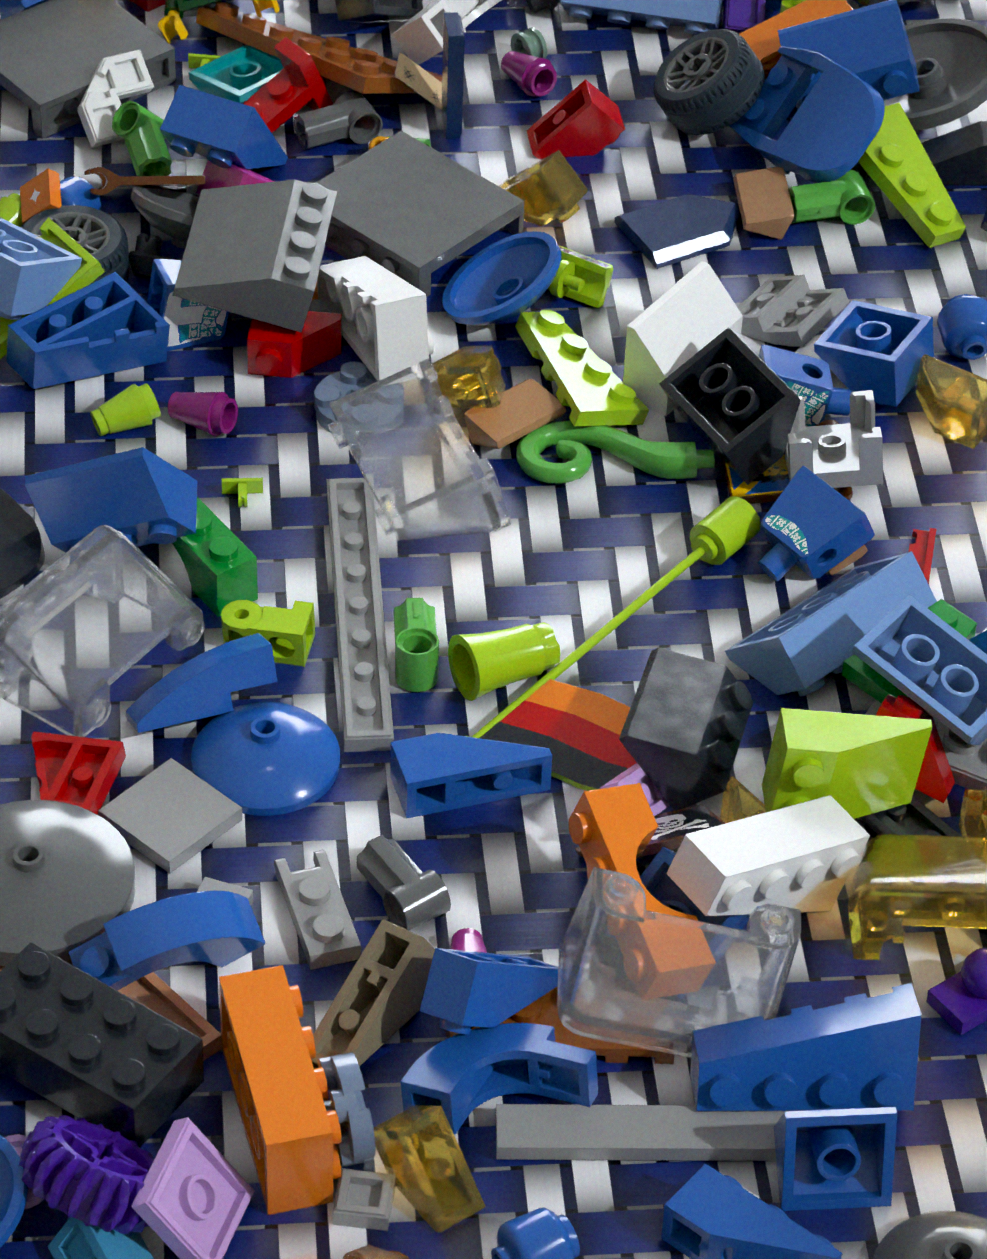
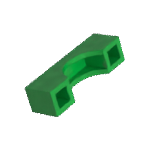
M197 497L196 533L177 537V540L172 544L186 568L192 591L217 617H220L221 611L230 602L237 600L255 601L258 599L257 557Z

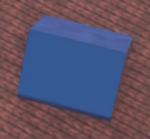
M896 1107L783 1113L773 1127L781 1210L798 1211L891 1206L897 1128Z

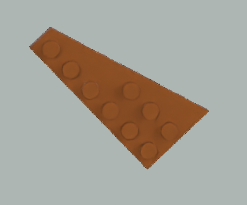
M216 2L215 7H198L195 23L275 57H278L274 46L287 37L312 56L320 76L360 93H417L395 76L397 61L379 56L378 53L371 50L350 47V42L345 39L318 37L267 21L265 17H258L256 14L239 12V7L230 3ZM427 71L442 82V75Z

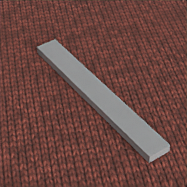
M370 477L327 479V505L344 752L390 751L391 742L394 741L373 479Z

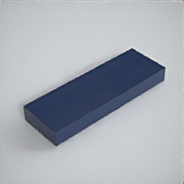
M458 12L444 13L441 116L446 139L460 138V135H462L465 35L461 16Z

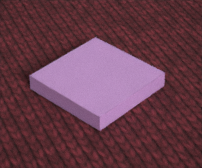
M187 1117L173 1122L143 1182L145 1186L139 1190L131 1207L180 1259H223L255 1190Z

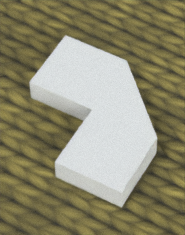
M140 50L106 57L99 63L77 109L91 148L124 140L112 129L113 116L121 106L119 99L148 93L154 88Z

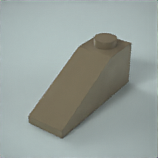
M382 919L313 1034L316 1048V1058L311 1059L313 1064L318 1066L319 1058L352 1052L360 1067L420 1010L435 948L424 937Z

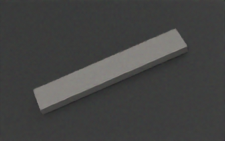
M496 1104V1159L776 1161L773 1127L784 1112L794 1111H696L695 1105H591L587 1107L578 1104Z

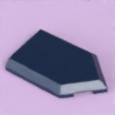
M687 194L615 217L614 223L654 267L658 269L729 246L737 222L741 219L739 205L736 203Z

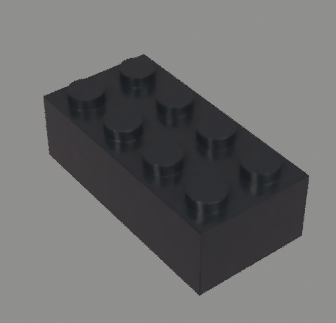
M30 942L0 971V1072L78 1118H84L89 1123L95 1125L101 1123L106 1129L113 1132L119 1131L120 1135L124 1138L136 1141L140 1148L204 1082L202 1038L34 943Z

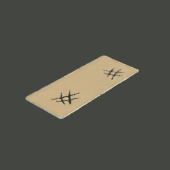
M399 52L395 76L441 110L442 82Z

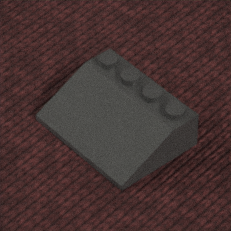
M295 179L202 189L172 296L302 333L316 287L337 191L326 189L317 183H306Z

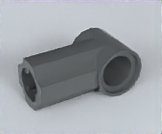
M348 91L337 98L334 105L301 113L294 117V129L298 142L304 151L349 138L355 143L365 144L379 135L383 125L378 113L367 99L357 91Z
M383 835L368 841L363 851L356 856L357 869L382 897L385 912L391 923L411 930L450 911V896L440 876L433 870L422 872L394 839H386Z

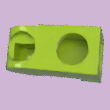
M249 600L230 602L221 611L223 644L260 633L272 644L274 662L305 667L315 637L314 603L295 600L293 608L286 609L270 606L260 607L257 603Z

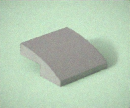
M805 275L770 277L737 307L743 315L741 334L776 345L804 346L849 304V300L844 288L810 290Z

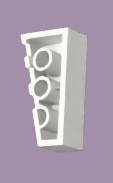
M366 256L320 266L317 278L319 306L326 313L342 314V336L379 384L430 372L429 355L434 352V343L427 325V304L424 292Z
M829 795L686 834L666 874L705 916L830 911L847 878L859 866L862 859L860 854L870 835Z

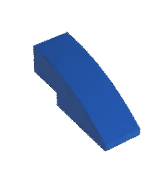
M260 633L229 641L199 654L172 670L146 690L126 710L127 721L138 733L233 711L230 692L278 682L272 644Z

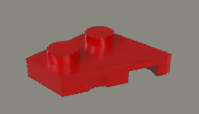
M34 731L31 735V740L35 753L40 799L76 805L98 815V810L101 809L126 758L123 742Z

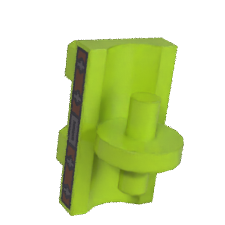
M559 246L562 254L556 277L548 287L550 293L559 298L566 296L595 308L603 306L607 288L610 287L613 266Z

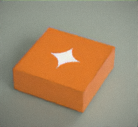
M48 168L20 187L23 224L44 210L57 209L62 206L59 173Z

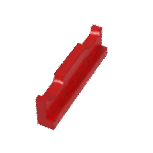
M930 528L929 531L913 529L912 536L916 538V543L909 545V552H913L929 584L937 529Z

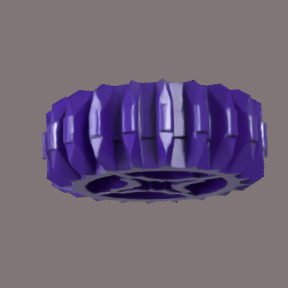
M68 1115L59 1116V1118L50 1116L46 1117L44 1121L37 1122L33 1132H29L22 1146L19 1166L24 1168L21 1180L26 1186L33 1189L32 1192L36 1197L45 1199L49 1202L50 1208L59 1209L67 1215V1218H76L82 1221L86 1227L90 1225L98 1226L104 1232H111L114 1229L120 1234H129L130 1231L133 1233L143 1232L145 1227H150L131 1206L139 1190L145 1186L143 1182L154 1162V1156L151 1152L142 1150L138 1147L136 1141L124 1138L120 1135L119 1131L113 1132L106 1129L101 1123L95 1125L89 1123L84 1118L74 1120Z

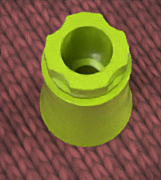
M545 622L532 626L530 624H523L484 633L453 635L448 646V660L453 680L464 698L469 701H473L514 682L541 675L543 671L554 668L555 664L560 662L561 655L560 645L556 640L554 630Z

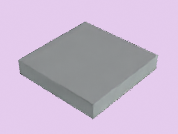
M172 758L98 810L99 816L114 826L129 845L169 874L242 821V807Z

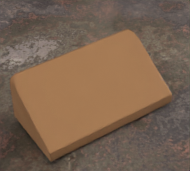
M771 167L735 174L733 181L744 229L782 240L794 218V210L784 168Z
M527 379L466 411L464 419L471 443L500 449L559 418L567 411L566 407L561 405L559 400L533 379Z

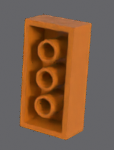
M283 965L220 976L219 997L222 1051L267 1213L272 1215L332 1203L333 1179L341 1178L342 1176L336 1145H333L341 1143V1129L336 1110L327 1111L324 1101L329 1098L325 1072L322 1067L314 1069L311 1059L316 1058L312 1029L310 1026L301 1027L299 1018L303 1017L304 1013L298 985L289 986Z

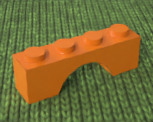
M636 783L584 791L569 818V832L573 842L579 845L587 864L588 880L591 886L597 889L605 908L607 927L617 937L624 955L625 971L629 978L635 981L641 998L699 988L715 963V959L697 917L675 911L659 902L650 894L639 877L636 858L643 854L656 832L658 824L641 784Z

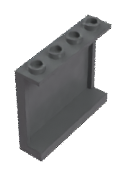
M48 0L0 20V84L32 110L33 132L43 139L81 123L77 109L103 58L140 50L154 88L148 92L151 93L176 82L175 48L114 0ZM148 93L127 97L119 100L122 105L125 102L132 101Z
M403 131L396 133L316 182L326 189L337 191L325 246L346 259L362 256L368 257L424 292L426 297L431 295V273L501 228L514 235L523 233L524 200Z

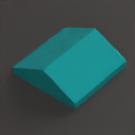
M246 44L188 72L189 80L200 91L242 103L283 69V65L278 57Z

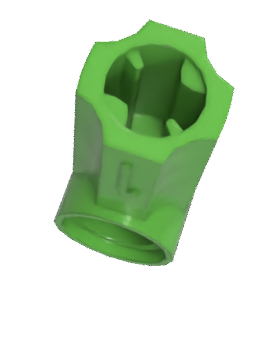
M128 101L116 110L112 120V129L117 135L124 138L136 175H170L172 173L170 169L172 160L164 140L165 136L160 131L164 120L140 104Z
M850 170L842 177L831 182L791 186L789 188L794 210L792 224L840 217L843 222L856 225L869 219L875 210V201L861 175L854 170Z
M406 598L404 603L394 607L393 614L395 680L402 689L411 692H422L433 688L437 684L439 676V639L436 631L435 607L428 605L423 598Z

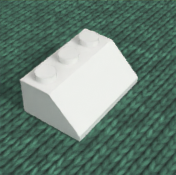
M701 261L627 325L623 383L636 392V396L646 407L664 416H667L675 407L659 385L660 382L728 327L744 341L741 335L743 315L710 264Z

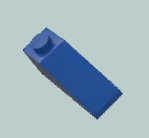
M434 733L391 742L390 778L406 819L550 790L552 753L549 748L446 733Z
M435 948L420 1012L440 1018L439 1028L459 1034L469 1035L471 1027L494 1028L565 982L569 970L525 956Z

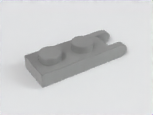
M325 850L313 852L315 867L290 872L285 858L274 860L276 877L310 970L358 960L361 956L360 941Z

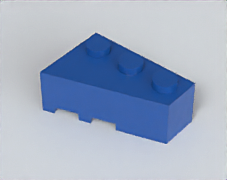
M114 272L8 325L7 363L32 389L166 362L170 324L125 280Z

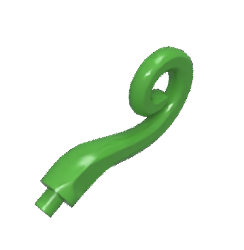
M571 420L545 424L523 436L516 448V458L520 468L528 476L546 483L572 482L582 478L589 471L592 455L584 444L605 450L647 474L661 478H696L697 469L714 468V451H696L695 442L647 441L606 425L574 426ZM556 445V455L561 459H568L570 461L552 463L543 459L540 453L546 448Z

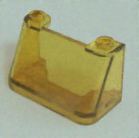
M886 834L878 835L870 839L866 844L861 856V862L856 869L851 883L848 900L853 959L880 960L881 947L888 939L893 938V943H904L906 926L987 929V837Z

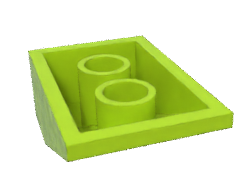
M781 708L762 781L766 813L829 795L853 819L911 803L933 727L931 720Z

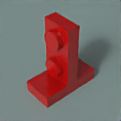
M287 37L274 46L283 69L243 103L256 109L271 133L276 131L305 104L312 110L334 105L312 56Z

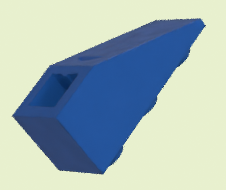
M706 1163L664 1205L661 1239L690 1259L842 1258V1252L834 1248L825 1237L811 1233L788 1218L779 1207L771 1204L768 1205L745 1190L736 1179L728 1175H722Z

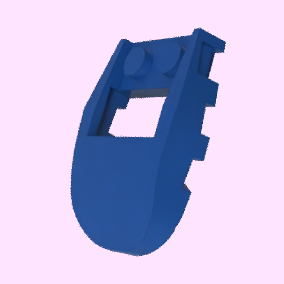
M780 46L778 52L782 56L764 81L757 100L730 127L759 154L774 164L775 167L784 168L785 174L789 175L790 172L800 174L805 180L817 183L834 181L845 175L856 165L879 131L885 112L883 98L876 89L860 79L856 73L835 63L819 52ZM818 71L821 72L822 75L777 142L774 141L773 138Z

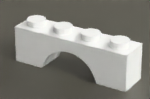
M433 0L395 31L393 36L409 59L420 65L443 51L444 13L458 12L461 16L465 33V27L501 0Z

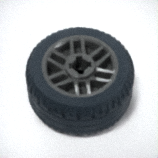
M728 29L708 30L687 39L666 57L657 72L653 92L658 105L678 130L689 135L710 134L730 126L753 106L763 87L764 69L758 57L740 34Z
M67 205L57 209L44 210L31 217L21 226L22 229L40 237L42 233L39 228L49 217L100 262L105 272L92 283L114 272L127 281L129 276L128 238L119 221L109 214L92 207Z

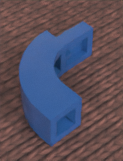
M201 891L162 899L115 917L103 924L106 932L69 951V955L74 967L118 991L154 971L179 963L203 961L222 968L266 943L247 897L228 891Z
M506 1023L499 1024L494 1028L479 1027L471 1029L469 1035H454L426 1051L416 1060L400 1081L404 1122L406 1125L455 1136L466 1118L476 1107L495 1097L515 1093L536 1094L590 1107L598 1095L596 1051L555 1042L554 1027L541 1024Z

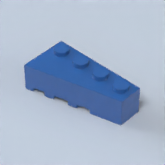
M912 984L892 987L893 993L867 998L866 993L844 997L845 1003L813 1010L812 1005L791 1009L792 1014L774 1019L764 1020L762 1016L694 1030L692 1033L690 1080L696 1111H816L896 1107L897 1111L914 1110L921 1012Z

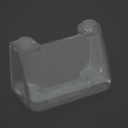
M429 359L329 403L335 419L334 422L328 424L329 429L339 449L348 447L380 508L375 510V513L386 536L394 533L397 539L401 541L495 533L511 525L495 472L486 457L478 458L454 416L450 401L447 396H442L437 381V373Z
M100 525L0 606V698L66 735L86 737L95 728L101 727L109 718L111 713L110 685L164 638L166 644L177 651L193 646L199 641L204 633L202 610L122 532L108 525Z
M594 867L559 948L557 1003L559 1019L564 1027L572 1033L583 1037L691 1058L692 1033L694 1030L762 1016L764 1020L776 1018L801 934V910L776 904L757 906L749 916L747 931L647 911L645 892L639 882L629 875Z

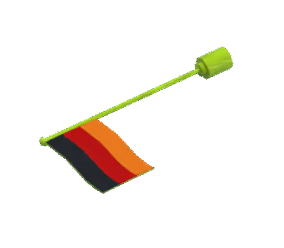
M732 496L727 498L691 529L690 542L693 550L691 554L471 737L549 748L552 753L551 776L586 791L600 789L610 780L636 764L635 759L619 740L630 707L603 694L555 681V679L698 559L713 565H720L756 536L761 529V522L752 505L740 497Z

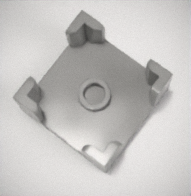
M872 390L850 393V423L805 427L804 398L798 396L801 401L791 433L787 434L788 442L784 452L789 482L804 465L832 488L883 484L882 433L880 427H875V402Z

